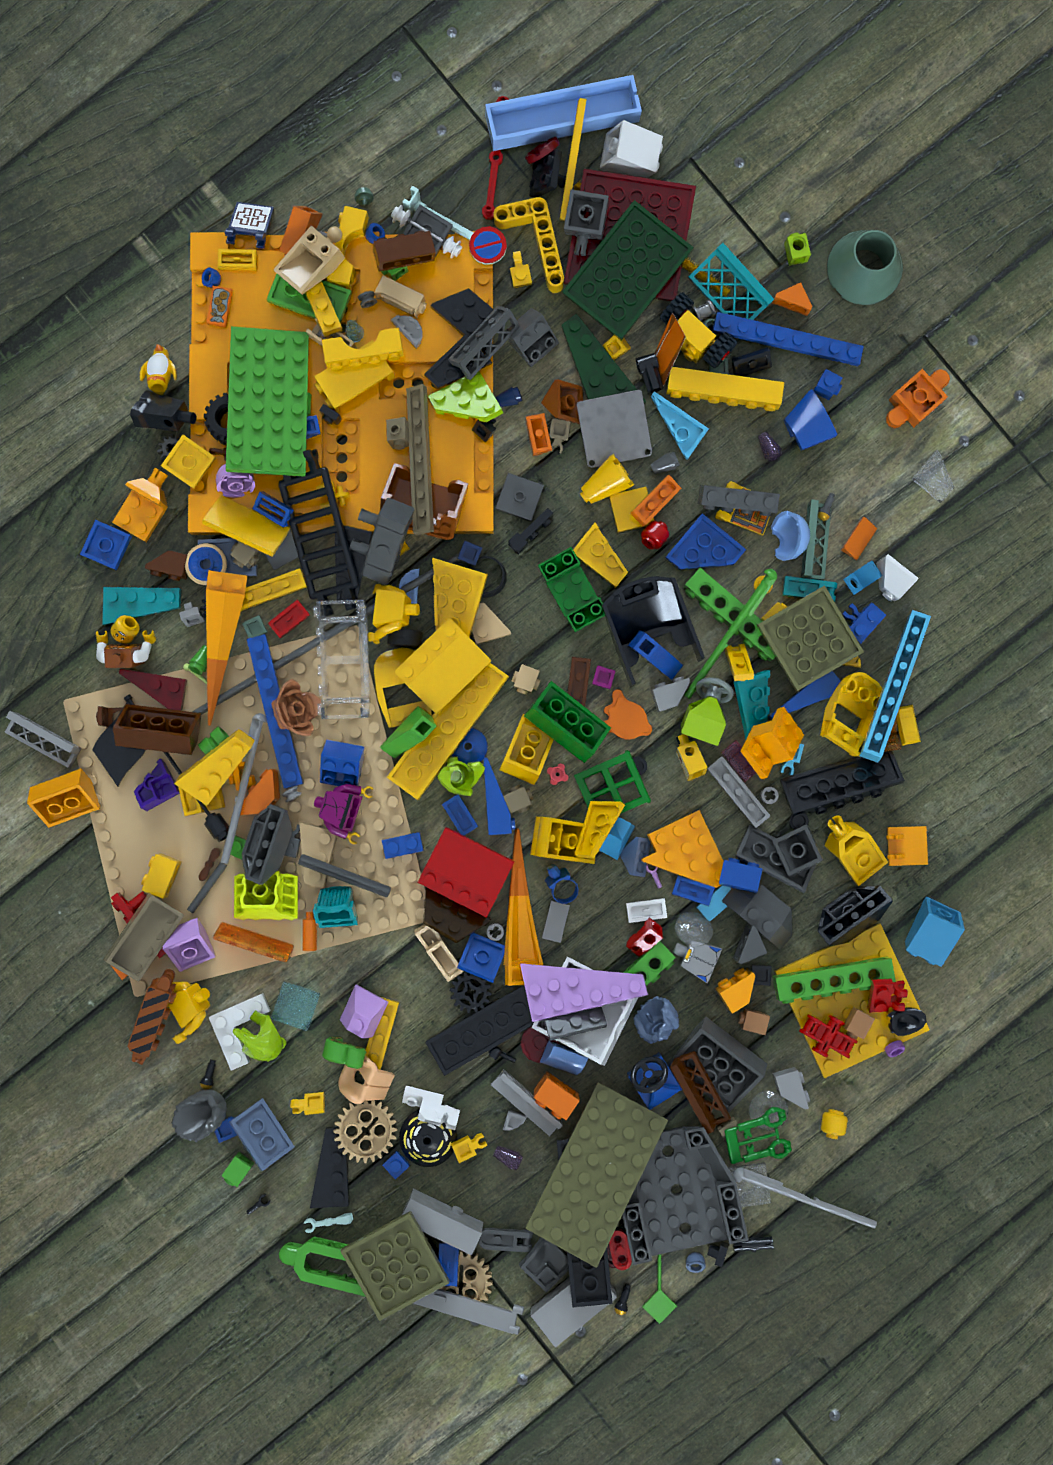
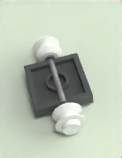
M403 205L394 208L391 214L392 222L399 221L400 227L408 225L403 234L409 235L417 231H430L436 255L442 246L443 254L451 253V259L460 254L462 246H460L461 241L455 243L453 236L446 239L453 224L422 205L418 206L412 218L409 209L406 212L403 211Z

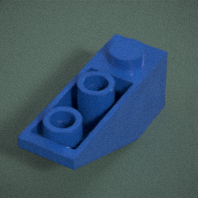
M641 630L628 644L629 647L671 680L683 667L681 662Z

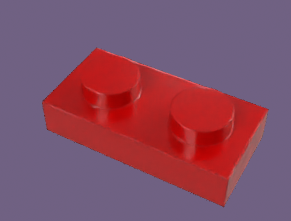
M297 599L268 622V624L281 639L308 618L310 614Z

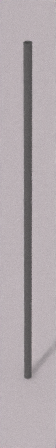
M459 553L449 558L445 562H449L452 564L458 563L459 561H461L460 559H457ZM433 569L399 589L404 590L405 593L411 591L431 579L434 575ZM375 603L274 663L275 671L374 613ZM254 674L219 695L216 706L256 683V675ZM208 702L192 712L201 713V715L208 711Z

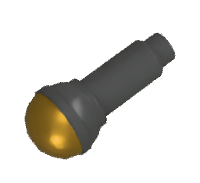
M830 493L824 506L818 511V518L820 520L826 521L830 518V509L834 502L835 494Z

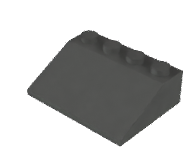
M706 1016L694 1028L668 1062V1066H671L674 1058L695 1051L728 1112L765 1076L768 1065ZM692 1058L684 1061L686 1066L695 1068L696 1065ZM695 1075V1082L704 1086V1079ZM704 1091V1093H705L708 1097H710L712 1100H714L712 1094H709V1093H707V1092Z

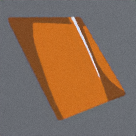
M673 313L655 351L659 365L658 371L663 386L686 338Z

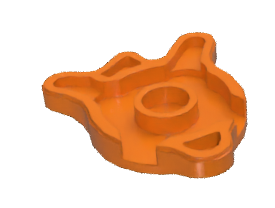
M621 690L613 691V702L604 708V713L609 718L603 722L611 727L609 732L624 740L651 734L652 726L648 723L644 709L640 705L627 700Z

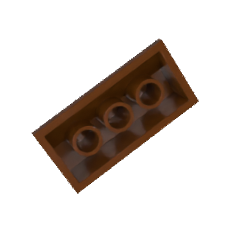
M126 704L113 726L115 745L192 755L198 741L201 713Z

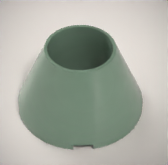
M859 230L843 236L834 245L827 261V274L833 289L835 288L845 300L859 305H871L886 299L897 288L903 272L902 257L895 242L887 233L879 230ZM869 250L876 253L882 261L883 268L872 270L864 267L857 259L856 251Z

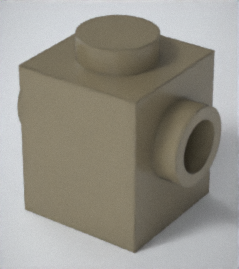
M400 417L386 420L387 442L390 446L397 450L409 447L407 419Z
M236 542L231 549L232 553L230 555L234 558L233 563L240 568L245 566L250 569L251 566L254 567L258 563L259 555L262 552L242 542Z
M519 785L510 788V793L503 796L510 813L519 811V814L529 810V805L532 804L531 800L534 799L530 789L520 788Z

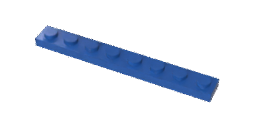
M720 312L716 313L712 330L716 334L722 335L727 332L733 338L854 366L860 365L863 346Z
M267 635L248 638L247 643L283 787L285 789L304 784L291 731L279 728L271 705L272 701L278 697L280 687Z

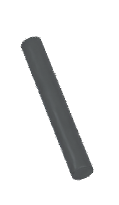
M219 863L187 908L188 911L191 913L195 912L227 867L225 863Z

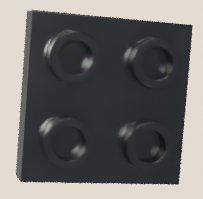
M555 149L533 163L532 180L529 185L530 197H540L555 190L557 186L560 188L565 187L566 176L559 174L562 151Z

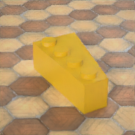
M238 729L216 748L208 752L202 759L194 763L188 770L180 774L174 784L207 806L251 749L255 740Z

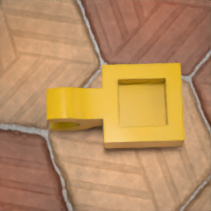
M520 251L513 252L515 267L510 268L513 288L532 285L529 265L522 264Z
M324 1092L308 1093L304 1095V1099L291 1100L290 1107L293 1108L292 1113L299 1114L303 1111L305 1115L325 1113Z

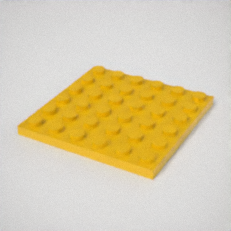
M880 923L871 926L849 943L825 947L775 970L776 975L887 956L892 958L896 982L904 980V989L908 991L907 998H902L900 1003H905V1007L920 1010ZM875 969L870 970L868 974L870 979L875 978ZM856 972L850 974V982L857 980ZM833 976L830 979V984L832 986L836 985L838 977ZM818 979L811 981L810 986L812 989L819 986ZM795 982L791 986L792 992H797L800 988L799 982ZM859 988L852 989L851 993L840 994V991L832 992L833 995L829 997H821L820 994L813 996V999L810 1000L797 998L794 999V1002L789 1003L800 1028H803L808 1019L807 1014L812 1015L825 1024L829 1021V1015L845 1022L853 1007L875 1019L864 1040L860 1037L857 1038L858 1043L854 1044L850 1052V1058L839 1054L831 1048L827 1053L829 1056L826 1058L812 1050V1047L816 1046L818 1041L804 1035L823 1078H827L885 1051V1047L894 1041L901 1040L905 1042L930 1030L926 1023L922 1029L910 1035L898 1036L895 1033L892 1034L888 1027L891 1017H887V1015L893 1012V1009L889 1007L888 1012L869 1013L867 1005L870 989L860 991ZM841 1026L839 1031L846 1034L847 1030Z

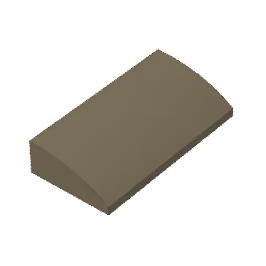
M148 893L103 960L139 982L184 914L151 893Z

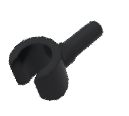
M498 1046L489 1051V1055L494 1060L501 1056L513 1063L516 1062V1058L505 1054Z
M266 1193L261 1194L259 1201L246 1211L248 1215L261 1206L266 1207L270 1204L271 1199L266 1203H263L261 1200Z

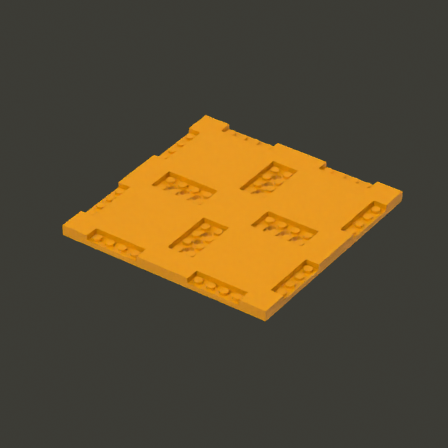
M190 232L192 318L191 344H189V412H194L197 416L196 422L191 424L190 440L207 452H209L210 448L223 450L227 447V443L226 445L221 444L207 430L208 428L204 423L206 421L204 413H207L205 408L206 406L210 407L209 401L211 399L215 401V396L223 397V393L229 392L231 326L306 332L307 329L312 331L317 325L315 319L271 304L266 300L277 274L273 269L285 255V253L279 251L284 235H266L265 248L262 249L256 248L257 240H255V236L236 235L235 244L233 245L226 244L227 236H225V232ZM373 232L376 236L379 237V232ZM457 233L448 234L446 238L448 239L453 236L455 243L461 241L460 246H462V250L457 257L454 256L451 259V253L443 254L442 246L433 262L407 266L409 272L396 280V282L424 295L427 305L423 314L420 313L418 318H415V314L406 313L382 301V299H376L377 303L371 307H361V301H359L358 296L367 291L375 292L383 273L378 271L373 253V244L368 242L366 237L357 238L347 246L345 258L354 266L356 274L351 290L352 295L347 306L348 310L341 321V324L347 325L348 329L342 334L355 342L356 349H359L372 340L375 342L380 330L397 328L391 322V319L397 315L412 316L419 322L423 337L421 344L416 349L400 332L404 356L394 361L385 359L392 369L395 378L390 381L387 378L383 379L338 407L340 410L338 414L342 418L339 425L334 423L330 425L325 422L319 411L323 404L327 406L324 401L327 397L324 392L320 394L314 384L317 381L314 376L327 369L323 347L309 338L307 392L312 395L311 416L317 415L320 435L306 439V450L317 449L320 468L326 467L328 469L336 493H338L336 488L338 486H342L343 492H349L350 497L345 499V506H340V502L337 500L342 523L345 526L371 531L373 534L375 526L358 520L361 509L363 508L378 515L380 512L381 496L393 464L405 465L410 469L409 447L397 450L390 446L387 442L386 420L405 417L408 421L406 388L413 387V382L420 379L427 387L431 481L433 484L448 487L449 483L453 480H461L468 483L467 493L455 534H494L493 435L485 443L472 431L478 420L477 418L469 417V419L454 417L453 414L444 413V415L437 414L429 401L428 395L442 388L432 387L431 382L424 376L463 337L459 331L431 308L432 303L469 288L493 308V264L485 265L477 262L470 253V240ZM399 234L385 235V238H393ZM218 249L257 250V271L219 270ZM222 255V257L252 258V256ZM226 263V264H252V263ZM208 267L220 273L221 283L218 285L219 287L231 288L233 290L226 328L207 325L206 323L212 288L202 284V274ZM322 333L319 338H321L322 340H324V339H330V338H333V337L330 336V335L324 337V335H323V333ZM492 356L490 358L492 364L480 369L479 372L493 393ZM398 379L404 381V385L401 388L394 387V382ZM228 412L221 419V427L227 428ZM342 435L347 437V442L343 445L337 443L338 437ZM340 454L347 455L345 463L337 461ZM213 455L216 459L195 489L190 487V494H188V533L191 535H225L202 524L203 518L220 495L223 496V492H218L216 486V474L219 468L226 464L225 456ZM306 461V472H309L310 469ZM253 473L255 488L251 493L249 490L243 492L245 494L243 497H226L252 509L259 492L264 491L283 503L278 482L283 480L284 477L283 475ZM340 473H346L347 479L344 482H339L337 476ZM322 476L287 486L291 498L317 490L316 486L324 483ZM318 497L292 505L294 515L299 516L321 509L320 504L329 502L328 497ZM262 498L264 501L268 502L272 506L276 507L277 509L285 513V511H283L279 507ZM262 504L259 505L260 507L277 516L281 520L283 519V517L269 510ZM326 515L297 524L299 533L303 535L334 526L333 516ZM412 530L407 531V534H414Z

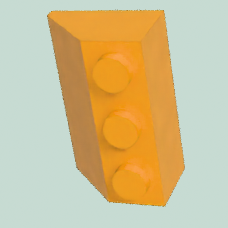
M82 768L37 784L29 789L27 804L48 828L100 809L93 783Z

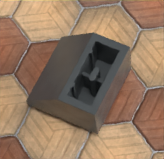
M533 308L529 309L517 320L520 327L508 339L511 346L530 367L559 344L544 316Z

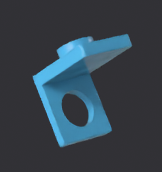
M871 560L843 580L853 595H855L883 575ZM851 580L855 582L857 588L851 584Z

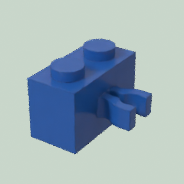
M851 603L848 608L852 610L853 615H848L845 611L842 613L845 619L852 621L849 627L859 644L868 637L886 616L873 603L868 604L860 613L857 607Z
M728 858V861L724 860L719 885L757 893L762 868H759V864L748 862L745 865L740 864L738 859Z

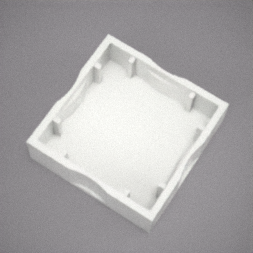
M569 957L566 958L562 966L564 968L592 970ZM638 998L602 1006L607 1027L556 1039V1041L605 1066ZM545 1020L534 1022L532 1028L548 1036L544 1024Z

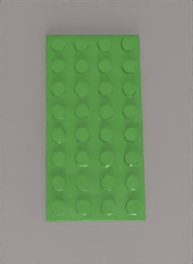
M231 326L226 472L305 476L306 458H304L303 451H306L309 336L306 332Z

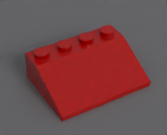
M445 827L417 883L487 918L515 861Z

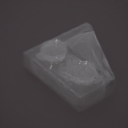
M938 450L930 456L912 477L913 481L939 503L943 502L955 488Z

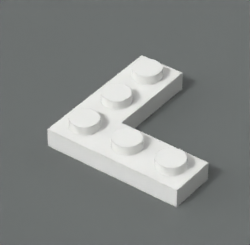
M263 993L209 1016L231 1071L250 1062L249 1057L242 1052L244 1045L233 1034V1029L251 1020L250 1017L255 1010L261 1014L271 1011Z

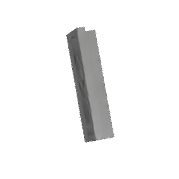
M8 712L6 718L11 721L5 730L6 734L67 768H71L81 747L17 712ZM17 723L23 727L24 732L16 734L12 731ZM29 734H37L39 741L32 743ZM45 743H53L55 750L46 751ZM65 750L72 753L67 762L62 759L61 751Z
M503 1069L491 1083L492 1087L547 1135L550 1136L556 1128L560 1129L563 1125L562 1119L559 1120L551 1114L552 1111L548 1107H540L535 1102L534 1095L506 1070Z

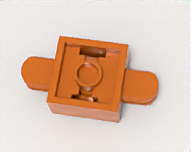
M922 368L889 399L894 408L886 416L888 426L898 428L906 421L913 428L917 426L948 398L942 389L950 381L949 374L945 370L939 369L929 376Z

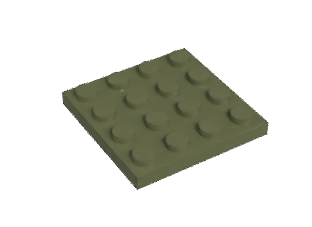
M825 585L757 625L796 692L864 653Z
M411 1211L350 1243L340 1251L379 1321L450 1282Z

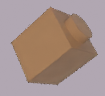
M853 1007L843 1028L847 1030L846 1034L856 1040L858 1037L864 1040L875 1019Z
M744 1008V1012H740L738 1023L743 1030L766 1035L770 1016L763 1012Z

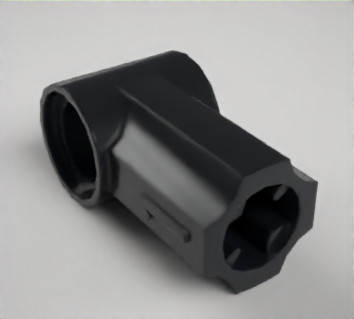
M655 353L636 358V366L639 374H642L647 393L653 394L654 391L662 390L664 387L658 371L659 365Z

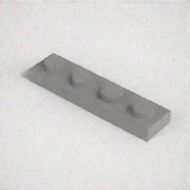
M722 756L707 767L710 774L754 828H757L770 817V814Z

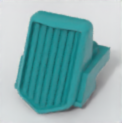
M334 886L320 889L317 903L313 909L315 922L318 923L319 928L358 925L352 887Z

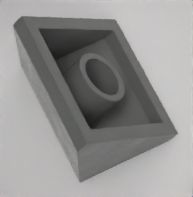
M807 824L773 840V844L788 876L810 869L824 860Z
M748 923L745 925L733 959L740 964L767 953L757 928Z

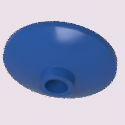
M471 728L452 754V757L458 756V761L466 765L470 762H481L488 748L485 736L477 729ZM466 743L472 744V748L470 750L465 749Z

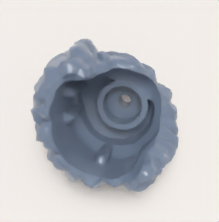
M658 996L649 999L644 1005H640L641 1010H638L633 1018L637 1033L640 1034L641 1038H644V1041L650 1044L668 1039L672 1030H676L679 1027V1015L675 1007L666 998H659Z

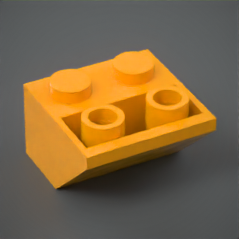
M748 968L739 969L734 973V977L729 980L727 978L721 980L717 984L718 987L715 988L732 1014L750 1002L755 974Z

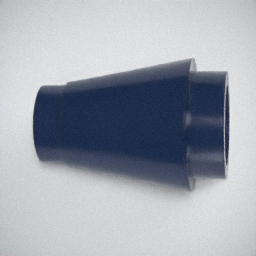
M513 386L495 397L501 408L519 405V402L523 401L519 388H513Z

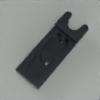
M547 508L521 534L517 532L508 541V545L516 554L519 555L528 546V540L533 541L539 535L538 531L542 527L547 528L552 523L553 512Z

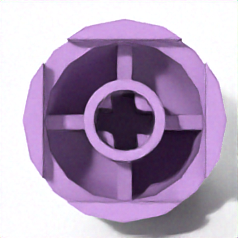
M224 464L216 474L217 491L223 492L225 497L245 496L243 492L250 490L251 493L254 490L253 473L226 472V464Z

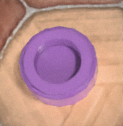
M897 1040L888 1044L884 1050L888 1057H896L904 1052L905 1046L901 1040Z

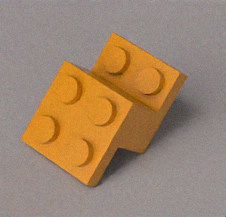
M780 707L777 709L772 721L752 727L741 749V753L760 779L768 778L773 765L793 760L804 734L785 707Z

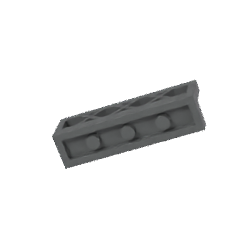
M498 305L448 359L452 365L462 370L467 379L471 380L520 327L511 310ZM510 320L512 326L505 330V323ZM499 333L498 341L492 344L493 336ZM486 347V354L480 357V350ZM470 361H474L473 368L468 371L466 365Z

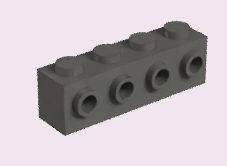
M700 485L697 504L703 505V509L715 510V506L722 507V511L727 512L741 509V513L752 514V511H760L759 515L771 516V513H777L780 494Z

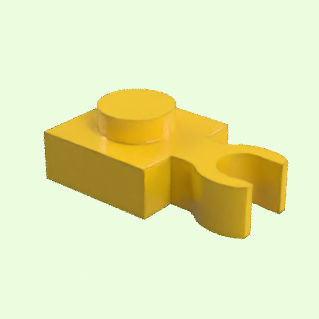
M482 1133L477 1134L472 1140L467 1135L451 1143L458 1163L477 1155L475 1149L487 1146L486 1141L478 1143L479 1139L484 1138Z

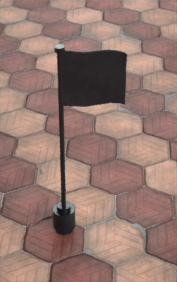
M130 694L124 697L126 704L135 705L131 700L132 696ZM119 715L100 735L92 749L117 787H119L126 773L146 751L144 749L115 745L113 726ZM164 752L179 775L182 774V771L170 754ZM197 800L207 814L206 822L204 823L207 830L218 842L225 840L229 830V825L220 813H210L205 804Z

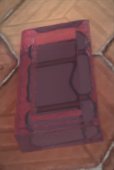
M735 740L721 751V754L740 778L746 782L756 772L741 753L742 747Z

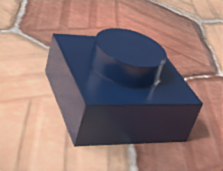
M464 541L457 559L476 566L482 547Z

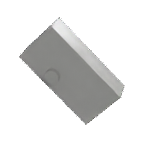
M413 1188L402 1215L411 1211L424 1233L472 1255L482 1235L483 1222L463 1213L460 1207H451Z
M568 1277L531 1307V1317L553 1346L557 1347L609 1304L572 1308L570 1279ZM611 1284L612 1301H614L617 1295L615 1288Z

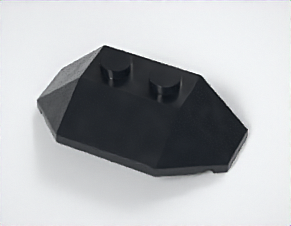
M854 886L822 909L817 931L829 947L849 943L877 923L893 900L881 886Z

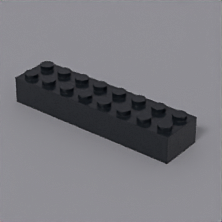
M569 1139L556 1140L558 1161ZM607 1248L597 1268L567 1252L572 1308L613 1304Z

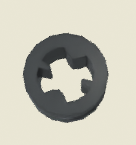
M367 291L358 296L362 308H368L377 303L373 291Z

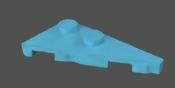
M654 391L651 398L684 458L688 460L709 428Z

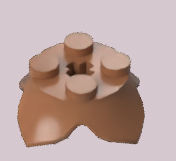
M290 679L282 686L278 697L272 701L271 705L280 729L291 730L302 736H311L314 729L311 720L320 713L323 700L313 693L301 692L299 683L294 679Z

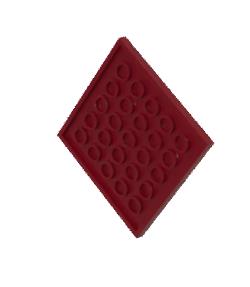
M590 169L583 170L580 191L609 196L603 239L635 200L687 242L696 186ZM586 212V215L583 216L584 218H587L588 216H590L589 212ZM572 235L564 285L569 284L602 240L588 239L586 256H581L580 253L578 256L574 254L577 237ZM682 265L655 299L664 301L675 299L678 292Z

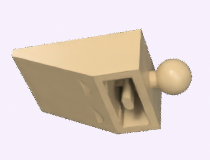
M310 226L273 270L303 295L332 274L345 259L339 248L333 244V242L336 243L342 239L341 229L336 226L330 227L326 238L313 226Z

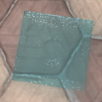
M284 981L271 1019L308 1031L321 993Z

